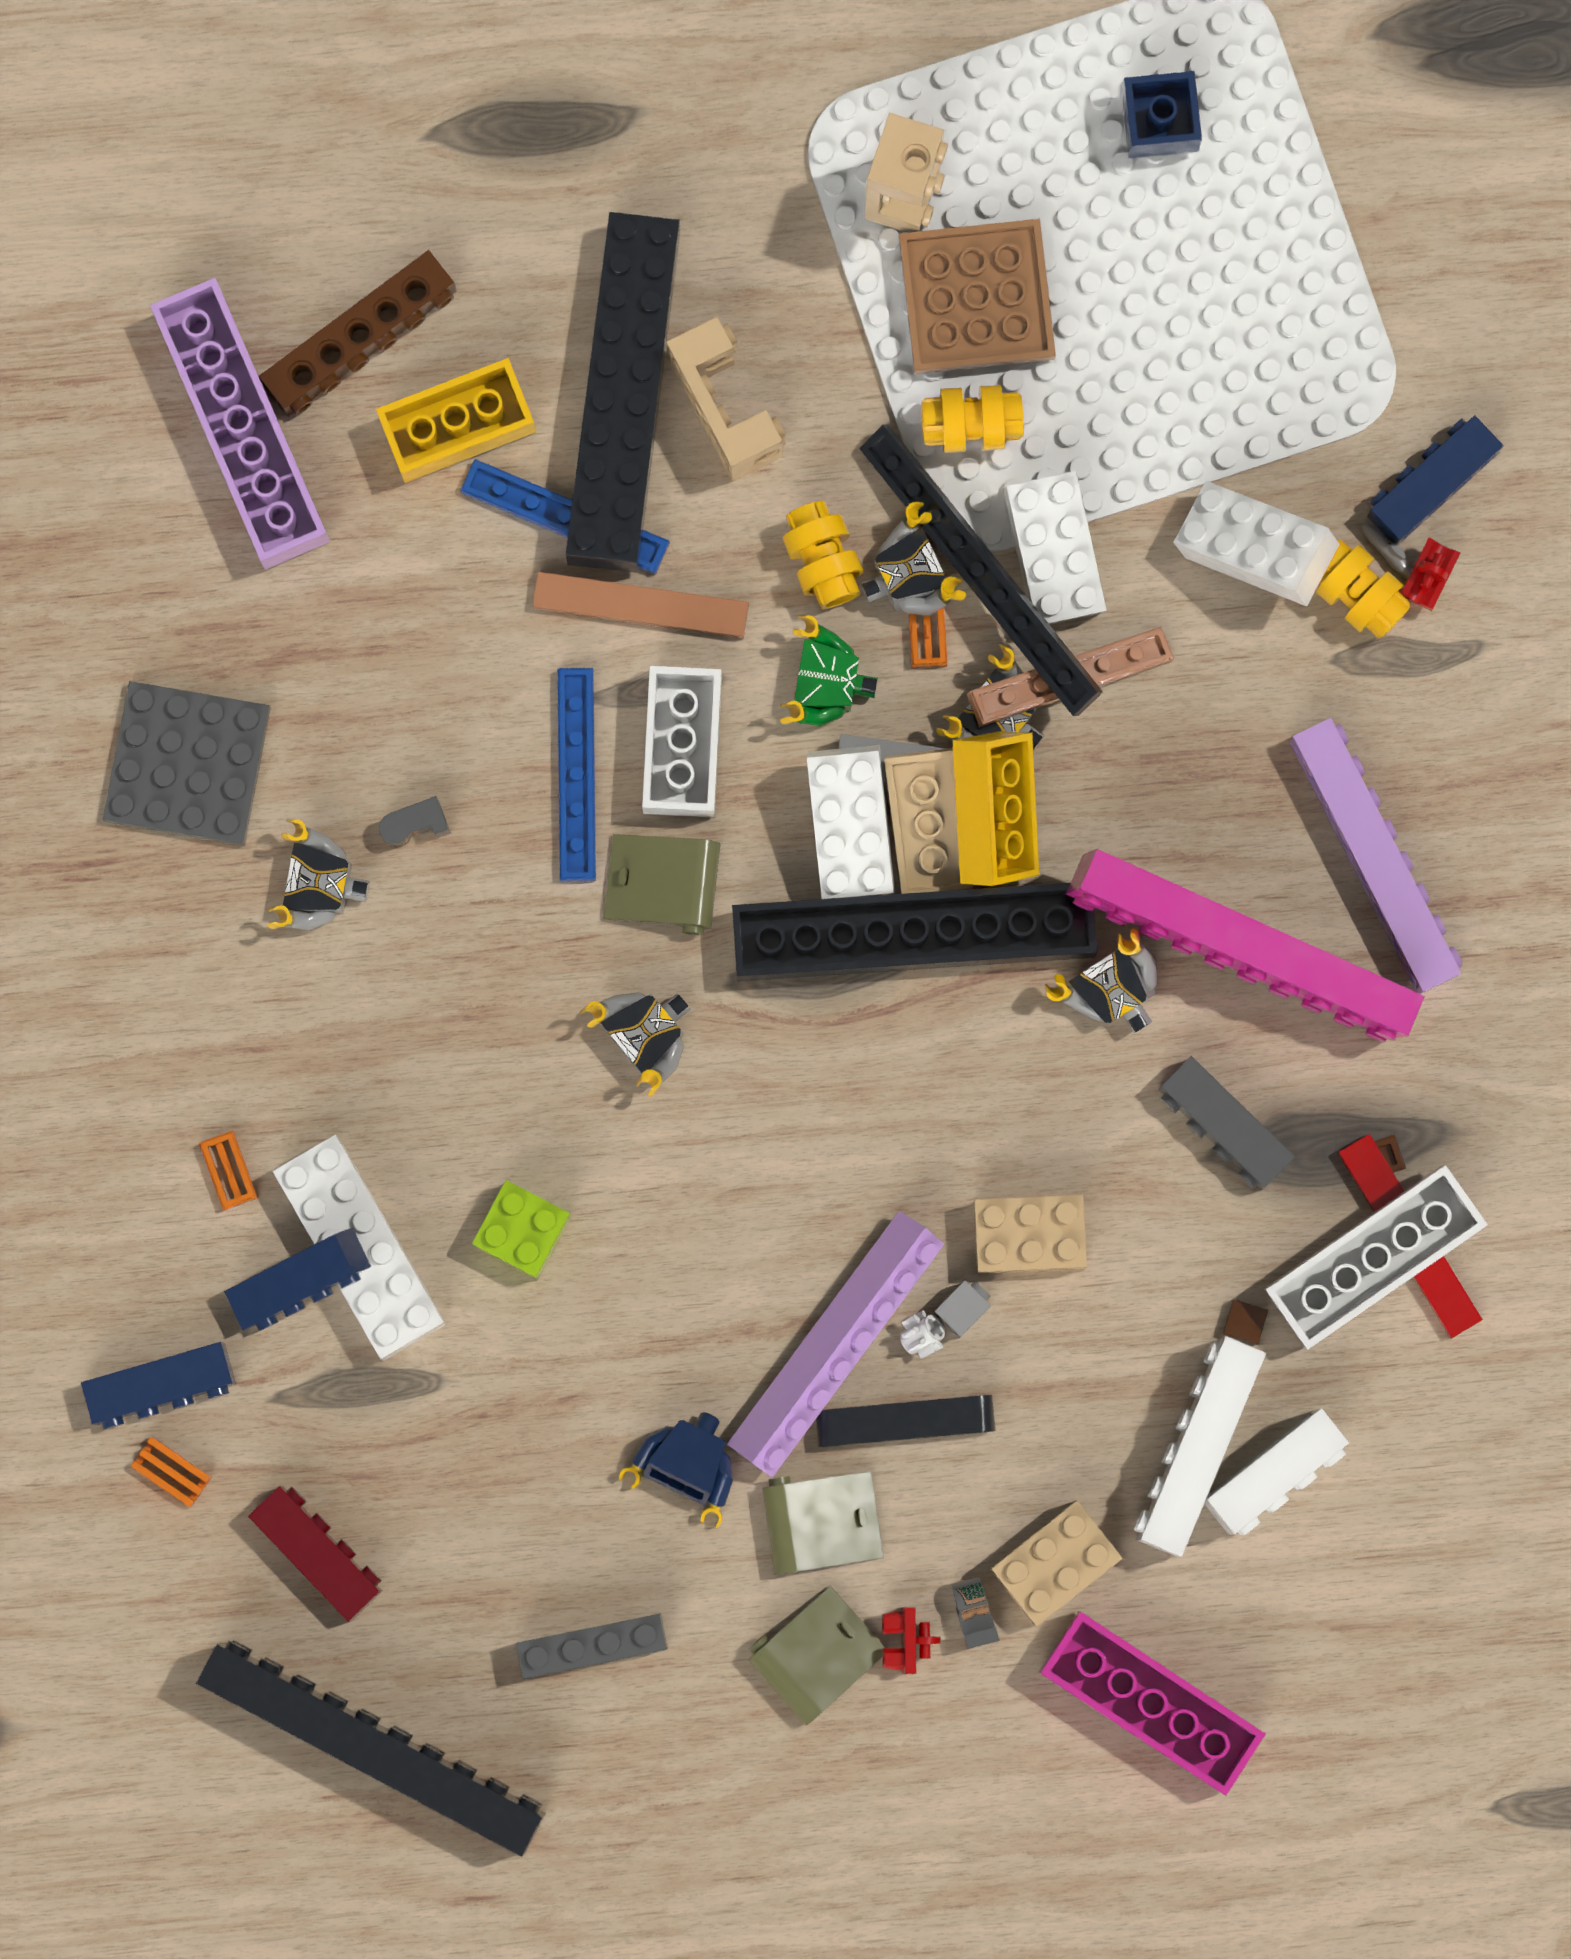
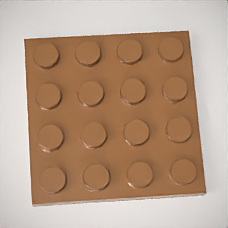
M1040 219L899 233L914 375L1055 360L1056 353Z

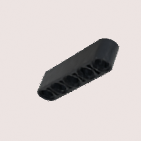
M992 1395L822 1410L816 1418L818 1447L996 1431Z

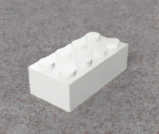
M1072 471L1008 485L1003 488L1025 594L1048 624L1107 611L1077 472Z
M1205 481L1173 542L1182 555L1190 561L1304 606H1308L1339 546L1334 535L1325 526Z
M650 666L642 801L643 814L715 817L722 688L721 669Z
M880 745L808 752L807 766L822 899L894 893V876Z
M1322 1408L1314 1410L1208 1494L1204 1505L1228 1535L1238 1532L1240 1536L1242 1534L1244 1536L1260 1523L1257 1516L1266 1510L1268 1513H1273L1289 1500L1286 1493L1292 1488L1302 1490L1318 1477L1314 1471L1321 1465L1325 1468L1331 1467L1344 1457L1346 1453L1343 1448L1349 1442Z

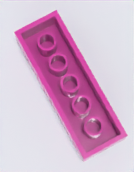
M1081 1611L1076 1613L1039 1671L1040 1674L1225 1796H1227L1266 1735Z

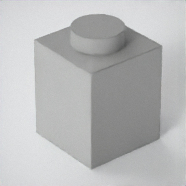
M965 1280L934 1311V1314L960 1338L991 1307L986 1301L990 1295L976 1281L970 1285Z

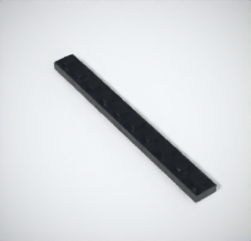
M882 425L859 448L906 508L912 502L924 503L923 507L918 510V517L924 512H929L932 514V519L927 524H920L921 527L1072 716H1079L1103 693L1101 688L890 425Z

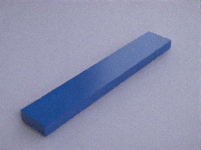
M474 459L460 490L461 493L568 538L572 499ZM643 530L639 568L656 575L670 541Z
M558 668L560 882L596 881L594 669Z

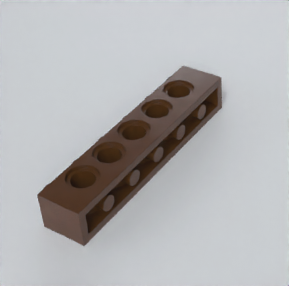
M427 250L260 374L259 378L263 386L287 417L293 413L296 415L303 413L312 405V399L322 391L324 394H327L334 390L341 383L340 378L349 371L355 373L362 369L369 362V356L377 350L383 352L389 349L398 340L396 336L407 328L411 331L420 326L426 319L424 315L435 307L439 310L447 306L454 299L453 294L457 292L455 283L430 250ZM413 288H422L426 291L425 296L419 301H413L407 297ZM391 308L398 312L397 317L393 321L384 322L379 319L381 312L385 309ZM363 329L370 333L368 339L362 343H355L351 340L352 334L357 330ZM335 350L341 353L338 362L334 364L323 362V357L327 352ZM307 371L313 374L312 380L306 385H298L294 382L295 377L300 372Z

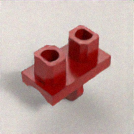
M1428 538L1401 594L1407 600L1432 611L1461 553Z
M901 1607V1611L882 1614V1633H901V1648L882 1649V1667L902 1670V1674H916V1644L920 1646V1659H931L930 1644H941V1636H930V1622H919V1636H916L915 1607Z

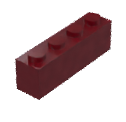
M279 1486L248 1517L345 1620L352 1622L383 1592L378 1586L382 1580L369 1566L366 1565L361 1569L353 1560L357 1555L355 1551L343 1539L337 1543L327 1533L331 1526L318 1513L311 1516L303 1508L307 1501L295 1488L291 1486L286 1490L284 1486Z

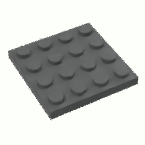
M129 681L103 821L245 846L271 710L270 705Z

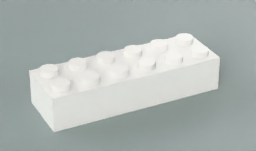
M338 1136L330 1137L273 1170L274 1175L314 1244L353 1227L371 1267L359 1273L362 1280L343 1289L340 1284L337 1285L381 1360H387L447 1325Z
M1441 1165L1264 1289L1308 1350L1485 1228L1488 1224L1448 1167Z
M1227 1336L1219 1339L1218 1342H1211L1203 1360L1204 1363L1208 1364V1368L1204 1376L1200 1374V1376L1196 1377L1189 1396L1195 1398L1191 1409H1183L1175 1428L1181 1431L1176 1443L1168 1444L1161 1463L1167 1465L1162 1477L1155 1476L1147 1496L1153 1499L1148 1511L1141 1510L1133 1530L1139 1532L1136 1540L1175 1557L1183 1556L1266 1355L1265 1352Z

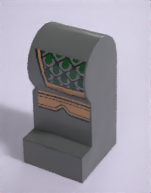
M437 796L391 812L382 818L379 825L380 835L387 844L393 847H403L412 837L431 830L434 831L437 838L451 834Z
M977 1576L952 1583L951 1587L957 1606L956 1611L966 1648L971 1649L1000 1641L980 1577Z

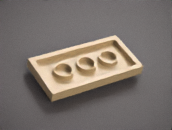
M953 748L884 756L901 893L973 889V884H960Z

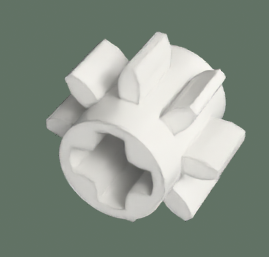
M922 1310L902 1321L905 1329L900 1333V1340L905 1350L909 1353H918L920 1358L923 1359L943 1348L940 1340L944 1338L945 1330L942 1322L936 1316H926L925 1311Z

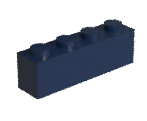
M1475 415L1467 422L1463 418L1460 419L1448 430L1447 434L1450 438L1441 446L1438 442L1432 444L1421 455L1424 461L1416 469L1411 465L1408 466L1395 479L1399 484L1393 490L1388 492L1386 489H1383L1370 501L1369 504L1373 508L1367 517L1391 543L1399 545L1492 461L1504 447Z
M352 1227L312 1245L224 1291L242 1331L254 1326L257 1327L258 1331H262L278 1323L277 1315L284 1312L285 1316L289 1317L306 1308L304 1301L312 1298L313 1302L316 1303L333 1295L331 1287L340 1284L343 1289L362 1280L359 1273L370 1268L371 1265Z
M217 1342L81 1382L91 1422L93 1425L102 1424L103 1430L125 1424L123 1418L137 1414L138 1420L160 1414L158 1407L172 1404L173 1409L194 1404L193 1397L206 1393L208 1399L229 1394L228 1387L237 1385L224 1342Z

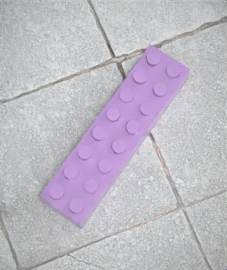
M216 278L151 304L152 312L264 569H269L329 543V537Z

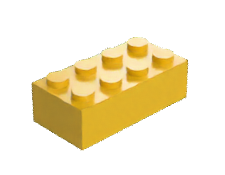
M509 358L376 409L404 483L536 433L533 418Z
M997 731L952 740L960 884L995 886L1039 876L1032 733Z

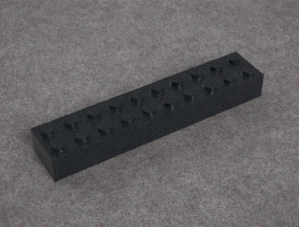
M609 212L566 547L567 565L638 573L680 240V220Z
M1070 883L732 905L737 982L1095 958L1097 954L1094 910L1089 911L1073 903L1075 898L1066 894Z
M233 1640L228 1641V1643L216 1644L196 1682L197 1685L520 1857L526 1853L546 1815L545 1812L540 1810L542 1803L525 1794L519 1799L507 1793L510 1788L507 1784L493 1777L485 1781L475 1776L478 1770L475 1767L461 1760L453 1764L443 1759L445 1755L443 1750L427 1742L422 1747L411 1742L413 1737L411 1733L395 1725L390 1727V1729L379 1725L378 1723L381 1718L363 1708L361 1710L358 1709L357 1712L347 1708L346 1706L349 1701L338 1694L329 1691V1693L326 1692L323 1695L315 1691L316 1683L304 1676L297 1674L291 1678L283 1674L284 1666L274 1660L265 1657L259 1661L251 1657L252 1649L240 1642Z

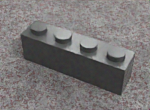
M1192 1056L1159 1088V1091L1163 1094L1160 1100L1172 1112L1176 1113L1180 1110L1189 1119L1186 1125L1199 1138H1202L1204 1135L1215 1144L1212 1148L1213 1152L1226 1164L1231 1160L1241 1170L1238 1176L1250 1188L1254 1189L1258 1186L1263 1190L1295 1158L1275 1136Z
M661 1613L516 1643L523 1679L668 1649Z

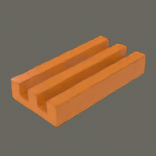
M944 607L937 611L939 658L932 657L930 616L923 615L925 658L919 659L916 614H909L912 669L919 667L933 668V666L947 667Z
M233 1130L199 1143L224 1211L258 1199ZM227 1140L231 1146L247 1194L242 1195L223 1145V1142ZM215 1145L234 1195V1198L228 1200L209 1148Z
M153 1436L149 1438L146 1446L140 1451L139 1456L131 1465L133 1469L189 1507L193 1506L212 1478ZM155 1447L201 1480L198 1485L151 1454L153 1448ZM148 1460L193 1491L191 1495L187 1496L142 1465L144 1461Z

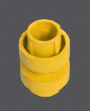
M1001 385L979 386V400L977 397L965 398L963 400L962 387L940 389V397L924 398L921 401L923 443L927 446L943 445L944 453L965 452L966 438L967 441L980 440L981 438L982 449L985 451L1005 449V441L1020 440L1024 437L1022 396L1018 392L1002 393Z
M824 500L808 503L789 512L786 515V519L791 531L783 536V541L790 559H802L805 567L796 573L804 595H816L821 609L833 608L858 597L860 590L855 579L861 576L864 571L855 550L844 551L842 543L850 537L843 516L841 514L830 515Z
M1337 539L1339 546L1319 583L1320 586L1315 592L1330 606L1341 600L1350 609L1344 619L1358 632L1361 633L1365 628H1368L1377 638H1383L1411 608L1410 602L1399 593L1404 585L1389 571L1379 578L1369 568L1375 560L1373 556L1360 545L1352 550L1343 540Z

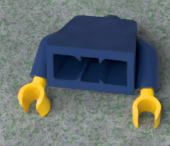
M701 1412L695 1425L679 1420L675 1427L665 1426L644 1439L631 1460L633 1465L620 1472L619 1480L622 1481L626 1473L631 1471L636 1476V1481L631 1486V1489L639 1486L644 1476L703 1506L709 1501L710 1505L706 1506L701 1512L702 1524L704 1523V1517L708 1512H714L718 1515L715 1528L719 1527L722 1523L720 1508L725 1506L733 1483L730 1457L724 1452L726 1442L714 1435L720 1421L712 1414Z

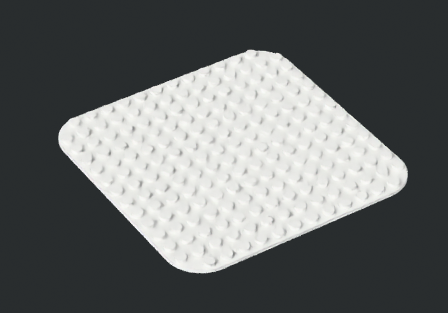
M1262 0L1125 1L854 89L834 100L822 112L814 125L808 147L811 177L902 442L990 551H1002L1015 547L1003 488L1008 485L1076 471L1087 522L1091 523L1203 486L1205 481L1216 482L1357 435L1371 426L1380 417L1390 401L1396 380V364L1393 350L1279 29L1272 13ZM1195 71L1202 133L1199 152L1128 158L1121 93L1124 77ZM889 113L943 129V142L948 143L947 152L940 167V173L945 174L939 195L932 194L929 203L930 206L934 207L929 226H922L920 231L1040 219L1056 353L1055 360L914 375L899 233L907 232L865 219L867 177ZM1001 385L1002 393L1018 392L1022 396L1024 437L1020 440L1005 441V449L983 451L981 438L980 440L967 441L966 438V451L944 453L943 445L927 446L923 443L921 401L924 398L940 397V389L962 387L963 400L977 397L979 400V386Z

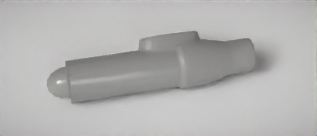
M1365 524L1362 528L1365 538L1385 558L1388 564L1407 581L1412 569L1405 559L1404 552L1397 544H1390L1375 526Z

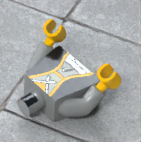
M910 503L906 508V517L891 531L878 549L877 556L874 558L878 576L861 583L868 603L888 596L895 611L930 616L948 605L951 599L956 601L965 599L966 592L961 590L954 591L956 585L962 583L963 580L951 576L945 577L923 528L918 529L917 524H927L932 519V514L929 512H924L918 517V510L923 507L924 503Z
M999 645L1004 653L999 661L995 656L989 654V662L1001 669L999 671L995 668L983 686L1024 673L1014 661V653L1011 649L1004 645ZM969 703L958 718L943 715V718L949 722L948 731L936 728V733L939 736L948 737L951 740L997 731L1032 733L1033 751L1044 737V735L1028 724L1035 715L1036 708L979 727Z
M287 819L286 822L292 823L295 826L294 835L281 833L282 838L290 841H299L300 843L294 842L283 906H275L267 910L268 912H276L279 916V922L267 923L268 927L276 929L286 926L287 928L312 930L332 922L336 915L343 914L346 898L366 902L369 892V881L350 878L352 864L346 860L345 851L328 836L306 827L301 820Z
M1133 928L1130 930L1132 940H1125L1121 934H1118V950L1069 981L1071 986L1066 985L1063 975L1056 974L1054 978L1059 987L1051 988L1048 984H1045L1047 997L1052 1001H1062L1077 1012L1096 1021H1104L1106 1024H1110L1123 1015L1133 1032L1136 1033L1152 1022L1141 1003L1155 995L1157 961L1147 947L1140 942L1139 931Z
M638 992L615 995L601 1002L593 1001L580 1010V1014L586 1011L593 1014L594 1019L587 1024L589 1028H593L602 1021V1028L641 1074L636 1086L638 1087L642 1082H647L652 1086L647 1094L649 1097H652L660 1085L676 1071L684 1049L683 1041L681 1040L684 1035L675 1022L691 1010L678 993L662 1006L652 994L645 996Z

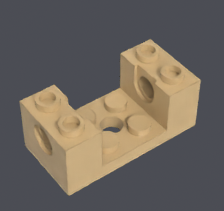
M889 113L867 177L866 220L907 233L920 231L922 226H929L934 207L930 206L929 203L933 193L939 195L945 178V174L940 173V167L948 148V143L943 142V129Z
M715 317L667 341V353L672 368L731 481L734 482L783 457V445L786 444L784 436L786 435L778 418L774 417L771 419L767 410L730 428L731 421L723 405L716 407L714 403L716 400L713 395L715 391L709 377L734 365L732 354L737 352L735 346L737 341L728 323L722 326L718 317Z

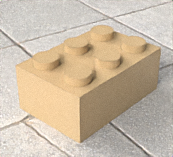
M1083 1195L974 1200L977 1274L1085 1270L1087 1268Z
M1074 1501L992 1566L990 1570L1033 1625L1037 1627L1123 1558L1080 1503Z

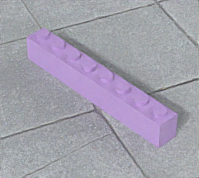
M1329 718L1294 735L1289 743L1416 992L1424 994L1458 977L1461 974L1459 969L1462 966L1461 958L1453 946L1448 947L1442 936L1446 934L1445 927L1437 914L1432 916L1426 904L1430 902V899L1422 883H1415L1410 873L1414 868L1409 856L1405 851L1400 852L1394 842V839L1397 838L1396 831L1389 819L1383 820L1378 810L1381 803L1377 793L1372 787L1367 789L1361 777L1365 775L1360 760L1356 755L1351 757L1345 744L1349 743L1343 727L1340 724L1335 725L1332 718Z
M899 1211L727 1445L773 1478L936 1257L944 1243L926 1227Z

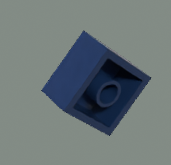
M1195 71L1124 77L1121 93L1128 158L1199 152L1202 133Z

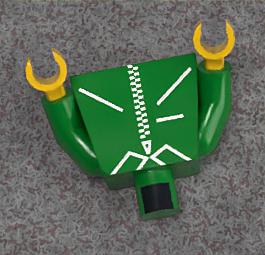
M799 615L798 619H802L806 627L805 630L793 629V634L798 637H809L810 640L804 639L794 701L785 702L780 705V707L788 708L791 716L781 718L780 722L784 725L797 722L799 724L821 727L842 718L845 712L851 711L853 695L875 698L878 678L857 674L859 657L855 656L854 649L836 633L819 625L813 616Z

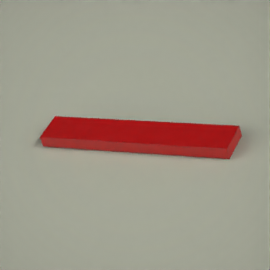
M1370 1134L1338 1152V1155L1373 1212L1404 1192V1189ZM1444 1256L1413 1277L1450 1339L1483 1320Z

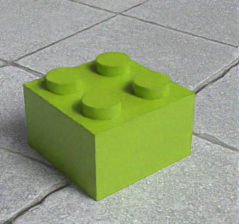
M505 1180L472 1244L518 1270L539 1279L572 1215Z

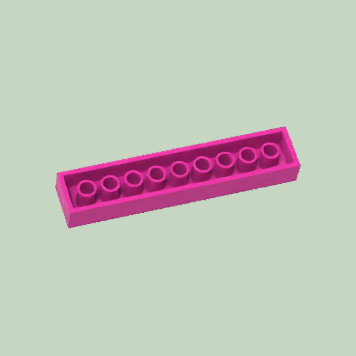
M1099 849L1082 855L1066 892L1067 895L1075 898L1073 903L1083 909L1093 911L1095 907L1107 912L1106 918L1114 923L1126 926L1127 922L1140 927L1139 933L1153 940H1159V937L1165 938L1172 942L1171 947L1181 953L1191 955L1193 951L1205 956L1203 962L1221 970L1225 966L1238 971L1236 977L1251 984H1256L1257 981L1263 982L1270 986L1269 992L1286 999L1290 995L1301 999L1302 1007L1316 1013H1321L1322 1010L1335 1015L1333 1018L1335 1022L1353 1028L1354 1024L1367 1029L1365 1033L1367 1036L1381 1042H1386V1039L1395 1041L1396 1038L1409 1036L1425 996Z

